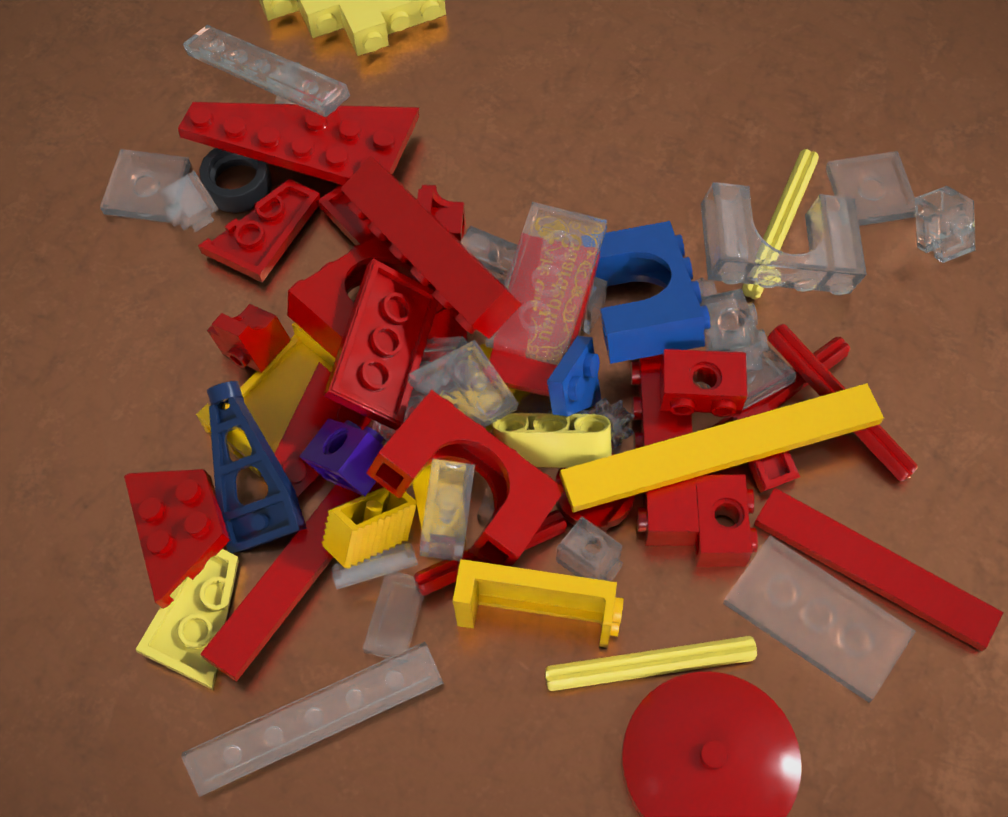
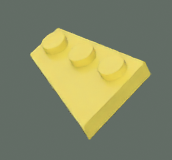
M222 549L216 556L211 557L206 562L204 569L193 580L187 576L171 593L170 597L174 601L164 609L160 607L139 642L136 651L213 690L217 668L205 661L200 654L227 621L239 562L238 556Z

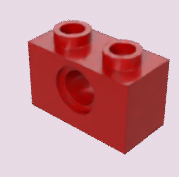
M664 349L660 366V411H671L675 415H690L694 412L712 413L717 417H729L742 413L747 399L746 352ZM704 382L711 388L702 389L696 386L695 383Z
M702 475L696 477L699 534L695 543L696 567H746L751 554L756 553L758 548L757 529L750 528L749 514L754 512L753 489H747L746 475ZM719 515L728 516L734 521L735 525L723 526L717 522L715 517Z

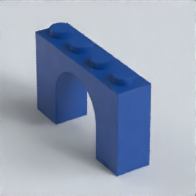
M670 221L607 232L599 237L591 235L597 242V250L600 251V259L592 289L628 282H649L664 288L659 294L645 300L600 308L603 338L610 364L661 355L664 349L688 350L705 346L704 330L711 328L708 308L706 305L700 306L702 298L698 281H691L693 280V271L690 258H683L685 250L681 234L675 235ZM587 236L581 237L583 248L596 250L595 242Z

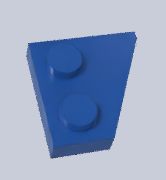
M577 336L547 380L553 415L568 417L594 406L602 400L598 379L600 360L598 354L594 352L592 337Z

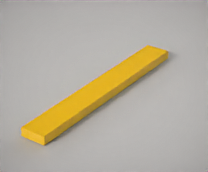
M868 383L562 469L560 470V478L574 513L881 424L884 417Z

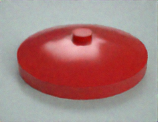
M700 671L683 674L667 680L652 690L638 705L629 721L623 740L621 754L623 780L630 800L641 817H786L796 800L801 780V756L794 730L781 708L772 698L757 686L739 677L720 672Z

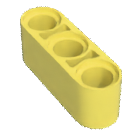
M508 413L496 417L492 422L493 436L509 448L516 450L521 457L535 467L569 468L612 456L611 423L607 417L602 415L573 414L567 417L551 413Z

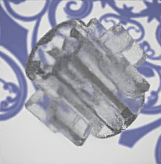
M603 398L595 403V408H591L584 413L602 415L610 420L611 449L621 445L622 439H627L634 433L628 427L630 419L634 417V414L628 413L623 407L622 400L609 405L608 400Z

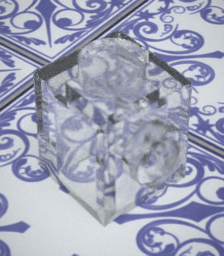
M195 171L161 190L160 194L167 204L163 207V210L174 227L180 224L185 231L192 226L195 232L214 222L211 215L218 210V207Z
M581 517L557 546L556 562L575 576L612 581L623 565V562L620 561L623 545L587 519Z

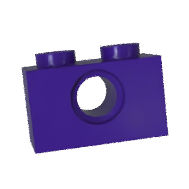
M328 418L299 457L325 480L366 496L376 483L366 472L379 451L384 447L383 445L386 443V440L370 427L362 430L349 420L341 423Z

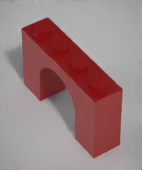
M374 236L365 243L354 246L347 254L334 262L326 263L318 272L305 280L297 281L288 290L287 316L335 359L354 306V302L349 298L348 293L361 285L367 264L372 259L421 283L409 271L414 265L409 260L406 264L402 263L389 251L388 247L392 242L388 238L383 242L377 236ZM431 283L427 286L433 290H436V288ZM438 303L436 313L445 307Z
M431 389L379 451L366 474L401 499L420 473L432 463L451 460L470 466L488 483L494 498V511L490 521L468 551L484 563L511 567L521 556L565 489L548 474L543 473L521 457L516 450L509 448L489 433L485 427L473 421L457 409L449 400L441 397Z

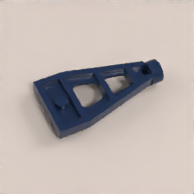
M224 382L207 389L211 404L209 406L215 493L230 539L226 544L228 552L236 554L307 529L295 489L244 403L239 382ZM230 404V407L225 409V405ZM241 428L249 441L252 453L250 456L232 461L227 444V434L232 430ZM253 466L260 471L267 483L268 494L264 499L243 505L237 497L236 478L240 470Z

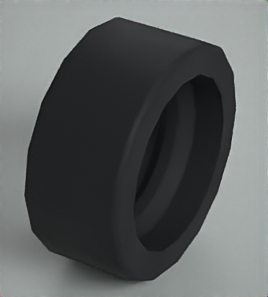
M218 148L212 149L203 158L199 169L200 181L206 196L212 205L222 211L233 213L249 211L255 208V203L269 194L272 186L268 163ZM233 166H249L257 172L252 181L241 188L225 189L220 188L215 183L217 177L223 171Z

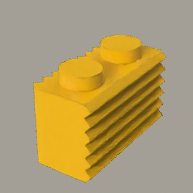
M382 487L368 493L366 496L358 497L328 510V522L325 523L327 528L324 529L325 535H323L324 541H322V545L344 568L350 569L351 565L357 566L358 562H364V559H370V556H376L377 553H383V550H389L390 547L395 548L396 544L401 545L402 541H408L417 501L407 492L399 499Z

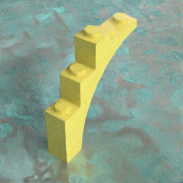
M259 0L268 21L300 11L312 38L344 28L357 56L389 46L388 34L402 31L446 15L445 0Z

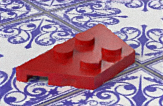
M204 469L129 473L124 476L154 601L163 609L174 601L170 595L188 576L193 580L204 569L206 562L211 557L216 556L230 541L221 509L216 500L212 478Z

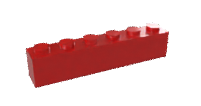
M372 156L342 186L341 190L351 200L347 204L348 208L363 221L366 217L369 218L371 222L367 226L368 229L381 241L384 242L388 238L392 242L388 247L389 251L402 263L406 264L409 260L414 265L409 270L410 273L424 286L427 287L431 283L436 288L432 296L447 310L454 307L459 312L455 316V320L470 334L478 330L490 339L522 305L430 211Z
M663 354L631 361V385H638V396L632 397V419L640 421V432H634V449L693 433L691 414L675 415L671 411H660V366ZM696 477L640 493L643 494V507H637V531L645 532V546H695L699 534Z

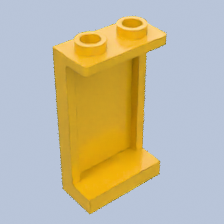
M295 322L292 324L294 336L291 338V341L262 373L255 372L240 387L244 403L273 453H275L318 363L323 364L331 372L335 362V358ZM207 403L196 415L204 430L211 436L210 405ZM230 404L225 405V409L230 407ZM241 428L228 432L227 444L229 452L238 459L250 456L252 449L245 432ZM253 466L248 467L259 477L262 476L257 468Z
M460 559L453 605L457 626L473 629L478 605L597 622L602 626L599 647L608 648L609 637H618L624 598L615 597L617 582Z

